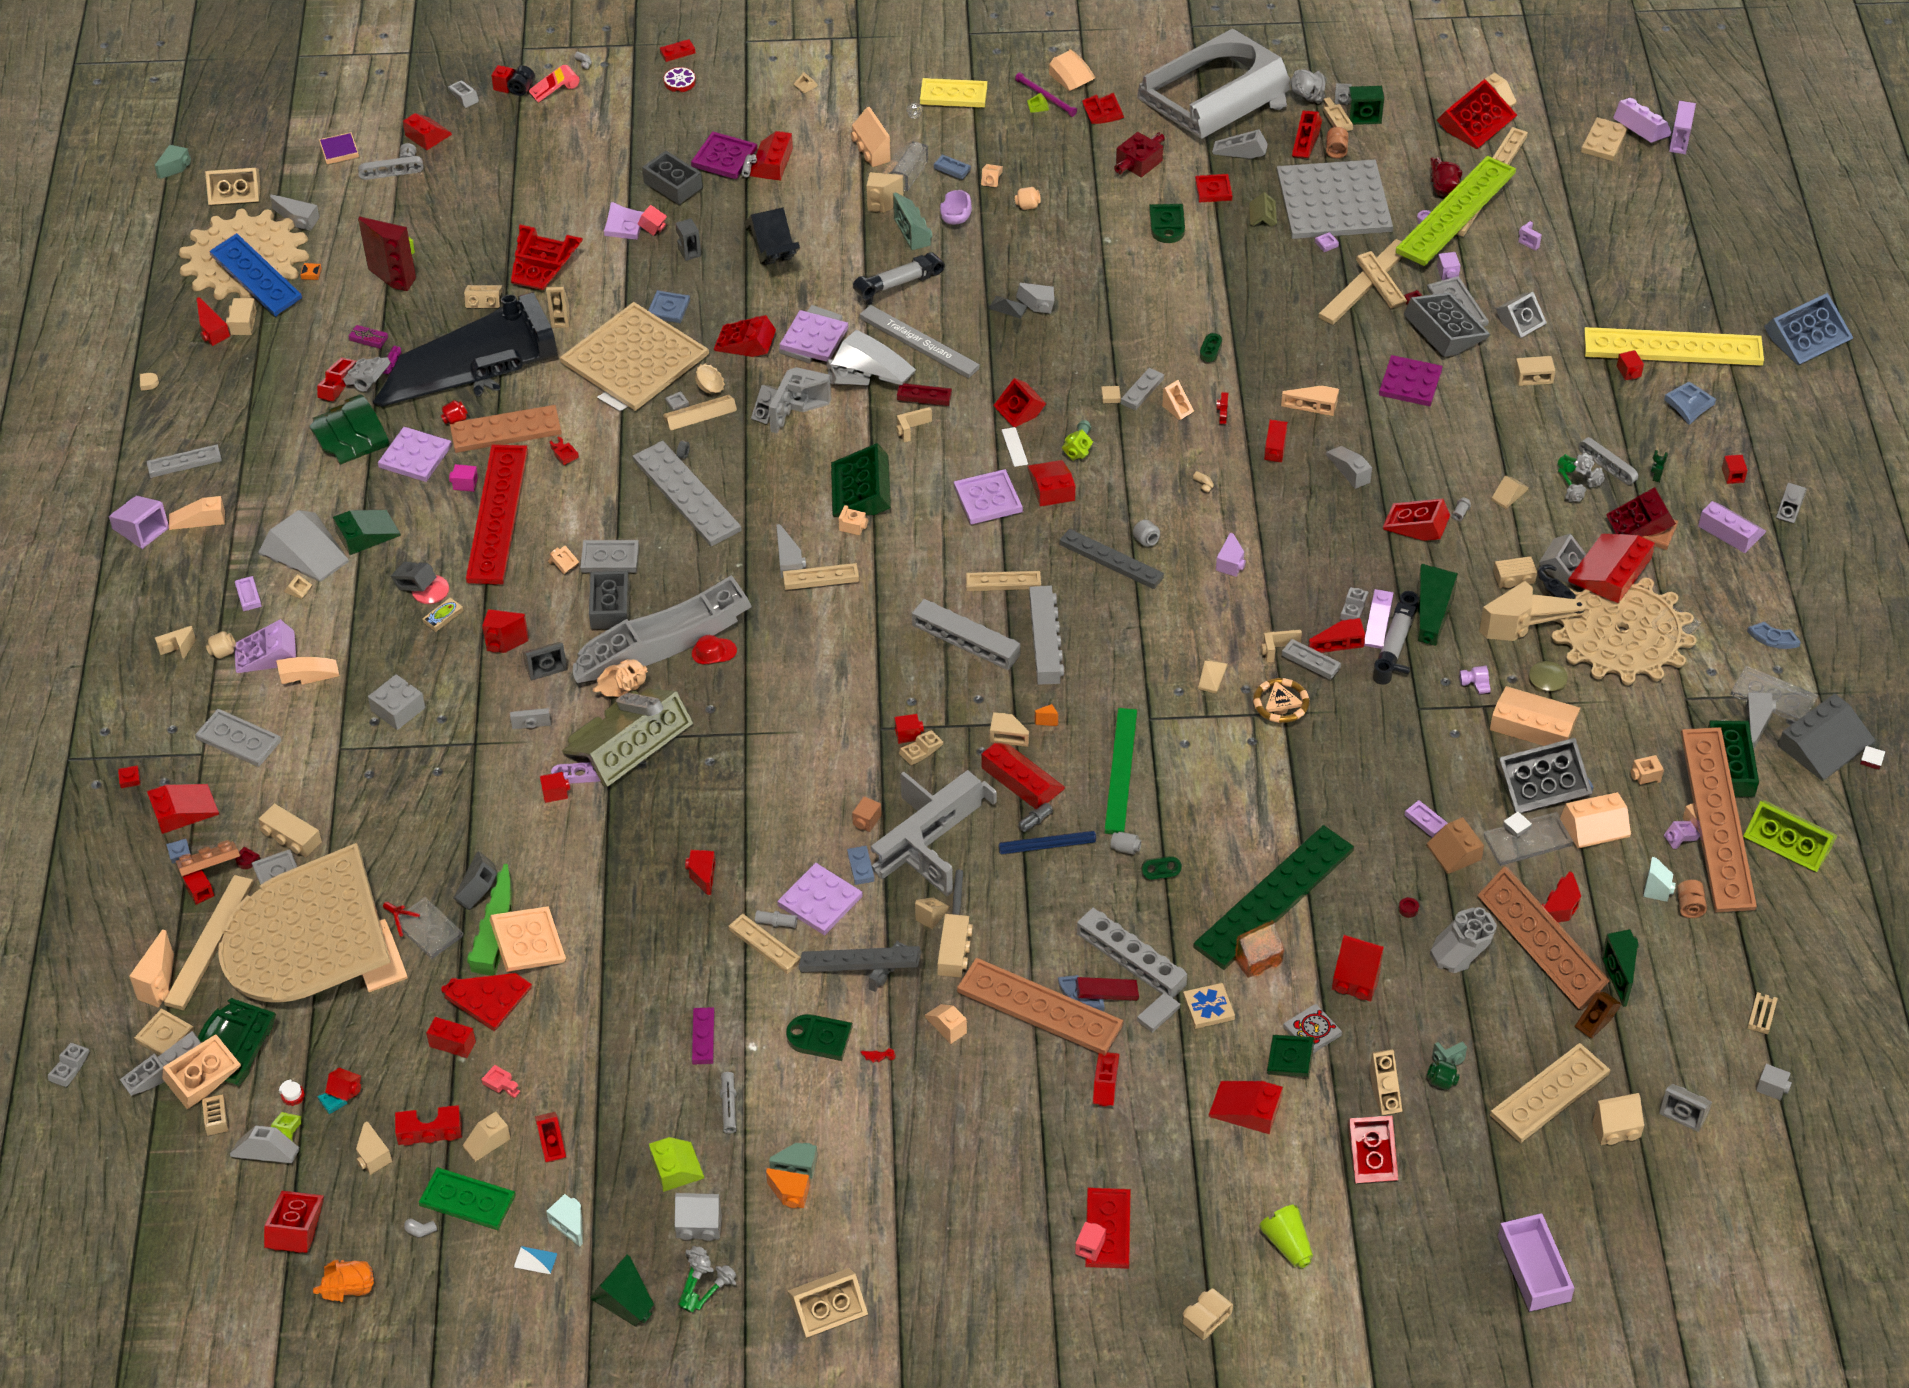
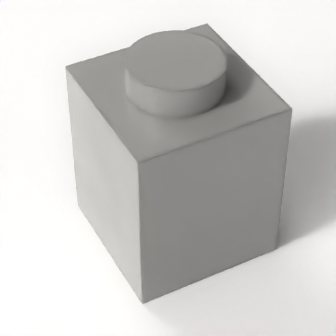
M1766 1064L1756 1091L1781 1101L1783 1093L1788 1094L1792 1082L1788 1081L1791 1073Z

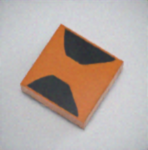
M304 263L301 279L318 280L322 269L321 264Z

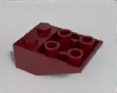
M1655 487L1606 514L1616 534L1639 535L1643 537L1661 533L1676 524Z

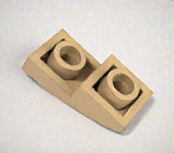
M931 730L917 736L914 743L900 748L899 754L910 765H913L934 753L943 745V741Z

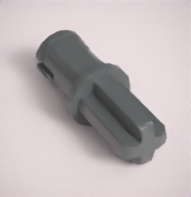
M1045 802L1036 810H1031L1029 815L1019 822V829L1022 832H1026L1035 824H1040L1042 819L1053 812L1051 805Z

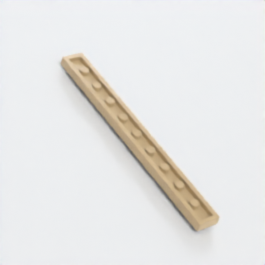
M1512 127L1493 158L1510 165L1526 140L1528 132ZM1480 210L1460 229L1457 235L1464 237Z

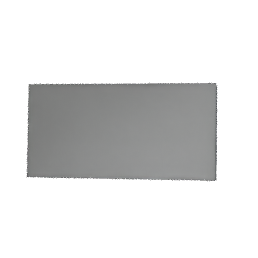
M1164 992L1137 1017V1021L1153 1033L1180 1008V1003Z

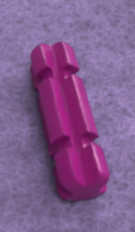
M393 346L390 350L391 352L387 356L390 364L383 374L391 372V368H393L402 352L399 346Z

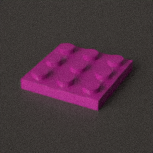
M712 131L692 159L691 166L737 179L742 172L746 156L749 154L753 155L756 152L757 144Z
M1391 355L1379 390V396L1431 407L1443 366Z

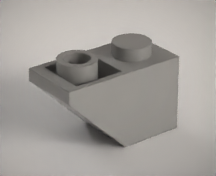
M768 385L761 386L751 419L765 424L770 422L769 405L778 390L777 388Z
M1788 483L1776 518L1795 523L1807 488Z

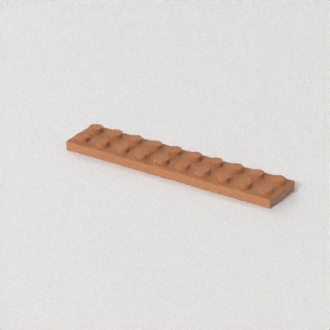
M1721 727L1682 729L1680 734L1715 912L1755 910L1757 905Z

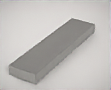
M217 444L146 462L150 478L220 462L222 459Z

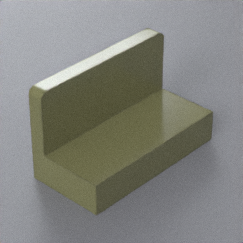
M1263 192L1249 203L1250 225L1255 226L1262 220L1271 227L1277 224L1276 201L1268 194Z

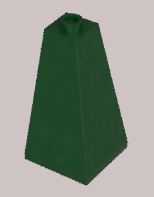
M1421 564L1417 595L1419 597L1417 607L1419 642L1437 645L1454 600L1458 573Z

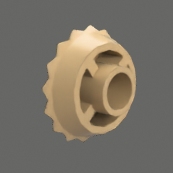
M706 363L704 365L700 364L697 367L695 380L701 390L709 394L724 390V378L721 377V373L717 371V368H713L712 365H707Z

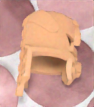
M626 659L618 665H611L597 678L598 684L593 688V692L600 691L604 696L620 697L631 690L634 691L645 682L646 673L648 672L647 668L635 659Z

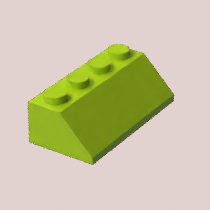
M1763 800L1759 802L1743 837L1817 872L1828 856L1838 835Z

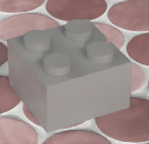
M397 674L368 696L371 711L396 730L400 729L425 709L423 694L412 685H408V682Z

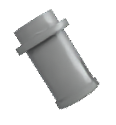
M1461 498L1457 501V507L1452 513L1453 519L1462 521L1466 511L1471 508L1469 499Z

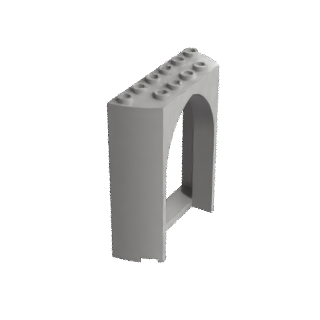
M1232 28L1145 75L1142 83L1139 84L1137 99L1202 139L1275 99L1284 92L1289 91L1290 77L1280 56ZM1230 56L1250 68L1241 77L1189 104L1190 112L1156 91L1218 57Z

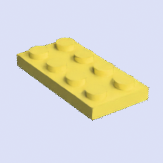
M923 78L920 104L985 107L987 81Z

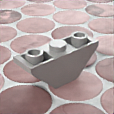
M254 1126L236 1142L230 1157L292 1163L299 1151V1147L277 1128Z

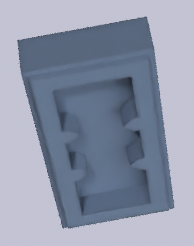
M941 155L934 163V169L959 179H963L971 170L970 165L945 155Z

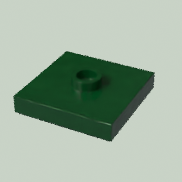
M1273 1035L1267 1066L1268 1075L1309 1077L1315 1043L1314 1037Z

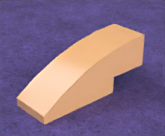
M296 657L276 660L282 684L301 680L303 685L339 676L336 660Z

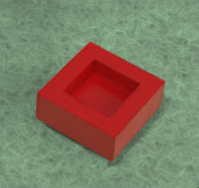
M138 765L118 769L121 789L141 785Z

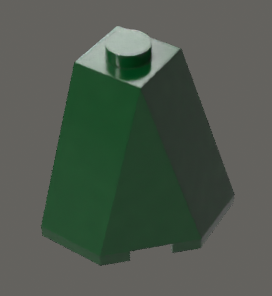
M628 1254L625 1255L590 1296L592 1301L633 1326L640 1322L644 1324L652 1315L649 1310L654 1306V1303Z

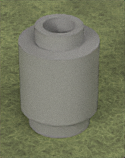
M1124 832L1113 833L1111 848L1118 852L1135 855L1136 851H1140L1141 840H1139L1138 835Z

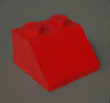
M417 113L403 120L405 136L425 150H429L452 135L449 130L433 119Z
M1014 378L993 406L1013 427H1017L1036 418L1046 403L1026 382Z
M488 609L482 625L487 651L506 653L528 642L529 635L525 614Z

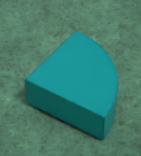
M327 1093L317 1096L328 1114L347 1104V1101Z

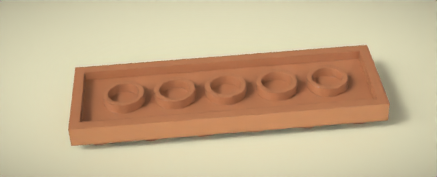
M556 405L469 419L450 424L455 453L491 447L492 444L504 445L562 434Z

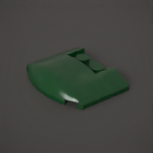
M230 998L227 1000L230 1004L221 1010L217 1008L201 1029L198 1039L203 1043L214 1035L219 1037L241 1064L224 1082L239 1086L249 1075V1069L266 1036L270 1035L276 1013Z

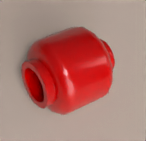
M453 400L442 407L443 414L440 416L445 424H455L458 421L466 420L468 412L461 401Z

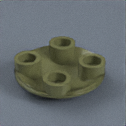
M1550 661L1535 664L1529 672L1530 681L1538 692L1561 691L1565 688L1568 679L1565 669L1559 664Z

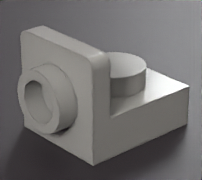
M1336 83L1335 104L1347 105L1349 87L1352 84Z

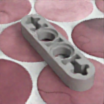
M418 156L363 163L358 167V174L361 179L369 180L418 173L423 170V160ZM403 165V168L396 169L395 166ZM380 167L387 168L385 171L378 170Z
M1587 437L1579 443V449L1582 453L1586 452L1588 455H1592V461L1623 483L1631 485L1638 480V473L1633 467L1592 438Z
M626 693L616 699L619 709L627 712L653 716L663 710V705L658 698Z

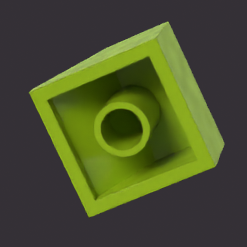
M668 1137L649 1143L651 1160L663 1192L704 1179L691 1142Z

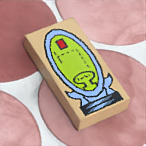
M449 598L422 618L423 623L437 632L464 611L463 606Z

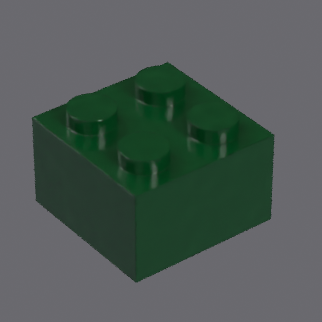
M1382 85L1349 87L1347 116L1352 124H1382L1384 107Z

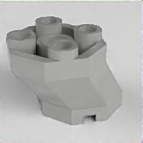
M1470 908L1458 912L1455 920L1436 937L1432 946L1430 956L1436 967L1442 970L1443 967L1449 969L1448 972L1451 973L1468 969L1470 963L1491 944L1497 925L1490 913L1486 912L1484 908Z

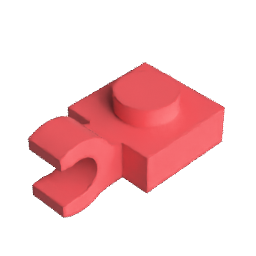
M496 1065L481 1079L483 1085L497 1093L504 1089L513 1098L520 1093V1090L516 1089L518 1084L511 1081V1074Z

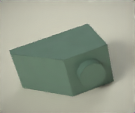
M169 145L154 165L157 177L161 179L183 172L191 162L188 148Z
M794 1143L770 1157V1169L809 1175V1178L812 1179L818 1158L817 1146L810 1143Z

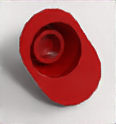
M705 635L696 642L692 650V658L695 662L703 665L725 662L735 657L737 647L731 640L717 638L714 635Z

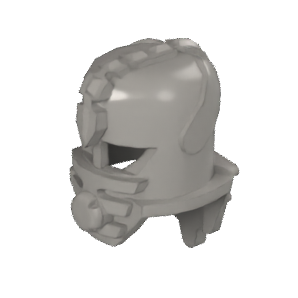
M1305 69L1294 72L1290 81L1293 92L1305 97L1308 102L1321 103L1326 98L1324 90L1327 79L1320 71L1314 74Z

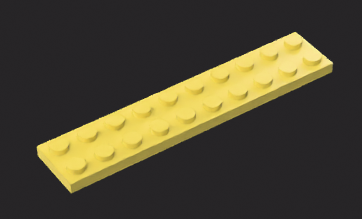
M1584 328L1585 357L1618 358L1620 353L1636 350L1641 360L1762 366L1764 362L1761 336Z

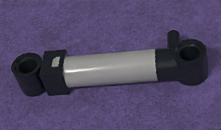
M929 252L925 256L914 257L911 263L868 278L860 276L854 281L853 289L866 300V304L871 305L875 293L915 279L920 281L926 280L931 277V274L937 276L944 270L945 263L936 254Z
M1404 591L1396 605L1390 628L1378 659L1374 663L1373 680L1377 684L1385 685L1390 683L1393 671L1409 674L1410 667L1396 663L1409 628H1411L1417 613L1419 597L1413 591Z

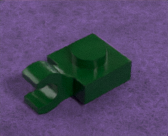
M1658 450L1654 452L1651 473H1654L1653 481L1660 483L1668 457L1667 452H1665L1664 456H1659Z

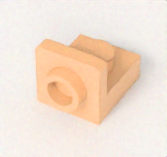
M986 164L982 169L981 185L997 187L1003 166Z
M566 546L561 549L558 547L550 553L551 557L548 560L549 564L554 562L563 574H566L579 564V561Z

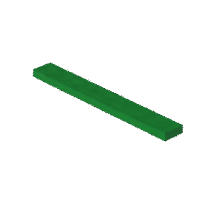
M1118 708L1104 834L1125 832L1137 709Z

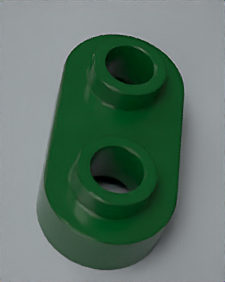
M1210 333L1206 335L1200 348L1201 360L1205 362L1216 360L1222 347V337L1219 334Z
M1174 856L1147 859L1141 866L1142 874L1151 880L1177 876L1182 869L1180 860ZM1170 862H1173L1174 867L1172 869L1167 868V865ZM1150 865L1154 866V870L1152 872H1148V867Z

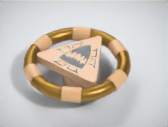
M1275 678L1263 682L1258 686L1253 696V703L1257 712L1267 720L1277 723H1288L1301 718L1308 710L1310 700L1307 691L1299 683L1286 678ZM1273 686L1265 710L1260 697L1265 690ZM1283 686L1291 687L1298 691L1302 701H1300L1297 697H1295ZM1301 707L1291 715L1281 716L1286 714L1288 709Z

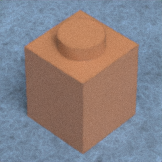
M864 796L852 812L853 825L859 829L871 832L882 816L881 803Z

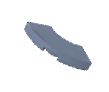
M1766 622L1750 626L1747 630L1754 639L1770 647L1792 649L1800 647L1801 644L1791 629H1775Z
M1078 975L1058 977V984L1063 995L1104 1011L1103 999L1078 998L1076 988Z

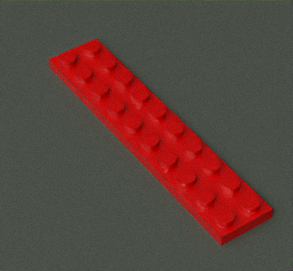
M491 445L466 574V583L504 584L528 453L527 445Z

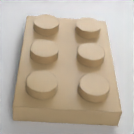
M1597 117L1582 146L1581 152L1613 161L1628 132V127L1621 123Z

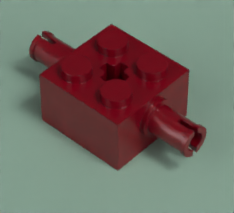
M1136 132L1116 148L1115 172H1119V175H1121L1124 171L1129 170L1141 178L1163 161V145L1160 143L1165 141L1164 135L1158 132L1150 139L1140 132Z

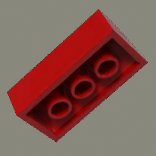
M994 743L981 754V768L1034 809L1039 808L1045 802H1050L1065 789L1064 785L1009 744Z

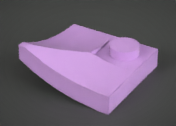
M611 202L604 236L637 240L642 228L638 225V222L644 212L631 210Z

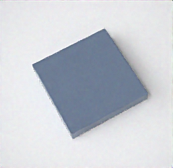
M657 290L648 311L663 321L681 323L689 305L690 296Z

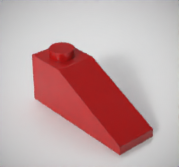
M1302 110L1292 157L1309 158L1322 124L1319 112Z
M200 297L196 298L202 339L214 346L229 338L230 334L227 324Z
M1348 619L1336 623L1310 638L1308 647L1320 653L1363 648L1365 632L1361 619Z
M1107 1052L1105 1056L1101 1053L1098 1054L1093 1104L1114 1106L1120 1053Z

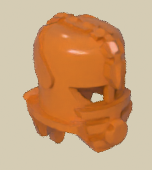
M338 1259L334 1260L324 1267V1277L321 1279V1285L313 1288V1293H320L323 1299L340 1302L343 1301L345 1295H366L370 1293L374 1284L373 1270L366 1261L344 1262V1260H341L339 1262Z

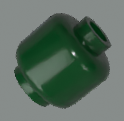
M1437 1060L1435 1063L1432 1062L1430 1064L1426 1077L1429 1078L1431 1085L1443 1090H1449L1452 1085H1457L1460 1075L1457 1074V1067L1443 1060Z

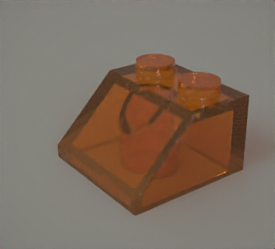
M1273 921L1237 937L1235 961L1248 978L1260 975L1264 970L1276 967L1283 962L1284 948Z

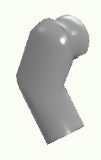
M576 52L575 59L582 62L581 66L588 69L592 64L591 58L586 54Z
M755 154L746 156L742 168V176L748 177L750 175L752 163L755 164L757 162Z
M408 1219L404 1223L406 1232L418 1238L437 1231L434 1221L421 1224L414 1219Z

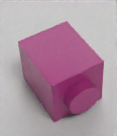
M455 464L453 472H450L449 481L452 482L453 490L475 492L478 482L476 466Z

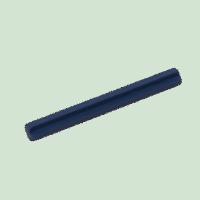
M1095 831L1000 842L998 848L1000 854L1093 843L1096 842Z

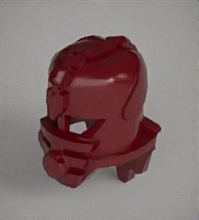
M1431 157L1432 172L1430 176L1432 178L1430 182H1433L1434 191L1439 197H1447L1460 184L1462 170L1455 163L1442 162L1439 157Z

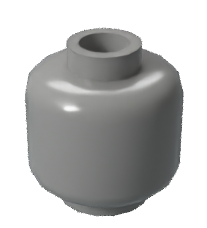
M1141 520L1135 525L1133 536L1140 544L1149 547L1158 542L1160 530L1150 520Z

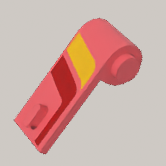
M562 65L530 88L528 92L539 103L563 84L568 89L575 88L579 84L580 79L568 65Z

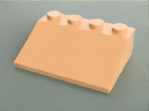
M1506 686L1493 712L1490 730L1542 746L1570 739L1580 707Z

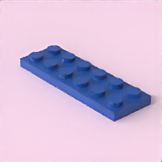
M234 234L210 250V255L274 316H277L302 299L301 293L239 234Z

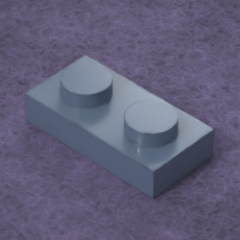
M867 846L847 849L855 885L875 882Z

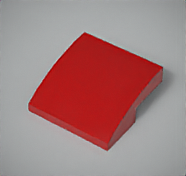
M1114 93L1102 98H1098L1096 94L1082 100L1092 124L1108 123L1124 118Z

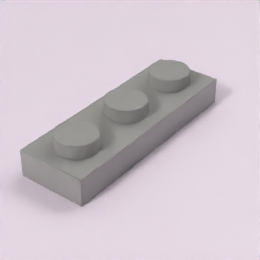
M1148 368L1121 398V404L1136 411L1164 380V374Z
M1293 639L1282 650L1283 657L1330 680L1341 668L1340 662Z

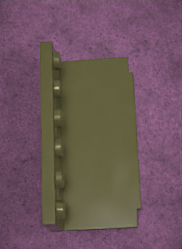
M647 688L638 694L660 700L663 710L653 716L620 710L615 702L604 711L605 718L603 720L601 717H595L568 737L569 745L562 750L563 754L588 757L602 785L608 787L693 724L677 691ZM631 691V692H629V693H633V694H638L637 691Z

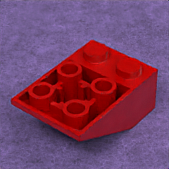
M767 315L725 324L722 326L714 351L749 357L767 354L776 328Z

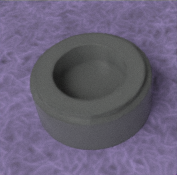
M680 441L677 448V456L679 458H687L690 450L689 442Z

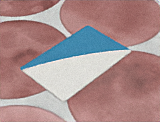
M521 1246L514 1267L551 1274L557 1253Z

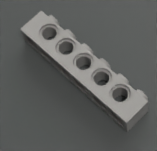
M1092 908L1077 922V935L1160 994L1166 992L1174 998L1186 987L1187 973L1184 969L1171 963L1167 957L1161 956L1150 945L1141 942L1134 934L1124 930L1119 923H1114L1107 918L1103 912Z

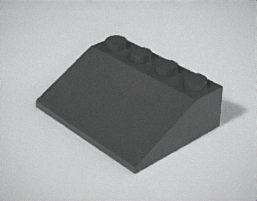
M1450 292L1411 297L1404 312L1408 320L1443 357L1457 355L1490 336V333Z
M1833 694L1782 732L1778 746L1821 781H1824L1862 753L1866 746L1870 747L1874 744L1876 740L1852 707L1838 695Z
M1576 738L1503 756L1497 760L1501 779L1515 813H1524L1593 794Z

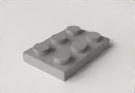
M583 540L581 573L604 571L637 572L639 540Z

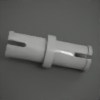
M757 910L755 922L770 924L773 927L785 926L796 928L797 915L780 914L779 911L772 913Z

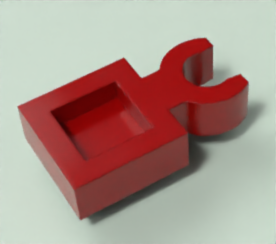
M1221 392V399H1217L1216 410H1220L1219 424H1226L1227 392Z
M557 437V444L549 441L550 448L554 451L555 457L563 465L579 458V454L569 442L564 444L561 437Z

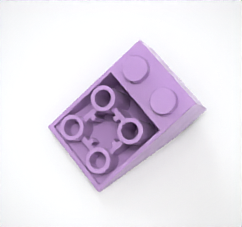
M281 619L236 642L235 666L237 673L278 668L276 660L296 658L294 630Z

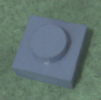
M186 839L167 844L172 864L176 863L180 856L190 854Z

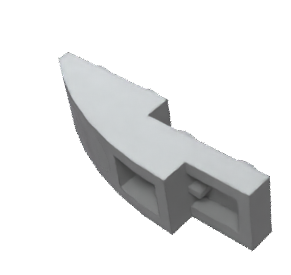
M191 1031L160 1056L154 1053L120 1080L130 1095L156 1087L164 1083L162 1079L163 1067L198 1046L201 1042L196 1034Z

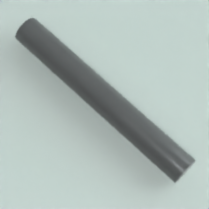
M960 869L955 872L953 915H960L963 870Z

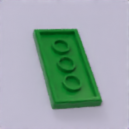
M437 1167L419 1200V1206L498 1231L516 1193L500 1186Z

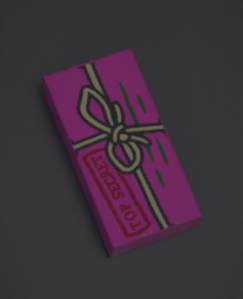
M356 325L348 337L349 341L381 349L388 339V333Z

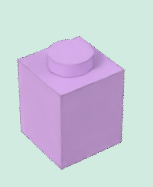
M1455 252L1438 254L1437 269L1441 280L1459 276L1460 263Z

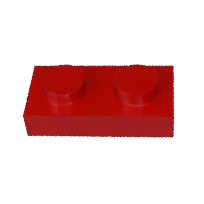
M690 39L660 47V54L665 62L696 53Z

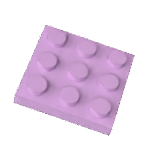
M800 310L781 341L780 349L827 362L828 359H831L846 333L848 322Z
M403 427L378 461V466L385 470L427 482L452 447V443L450 440Z
M1006 469L954 481L955 491L970 525L1023 512V507Z
M815 863L777 902L780 908L791 915H797L799 920L825 936L863 897V894L856 887Z

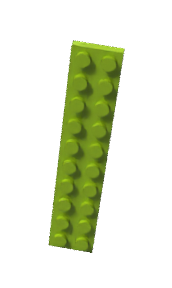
M1486 156L1396 247L1395 253L1425 266L1516 173V168Z

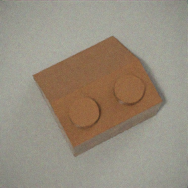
M1463 817L1446 824L1426 845L1447 874L1482 860L1484 850L1483 843Z

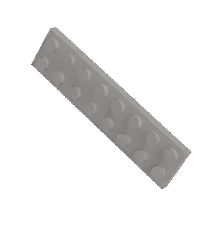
M664 441L633 455V461L710 547L741 531V525Z

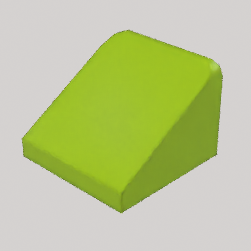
M1041 93L1027 100L1031 113L1049 110L1047 100Z

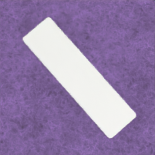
M1016 428L1002 429L1014 466L1027 465L1028 462Z

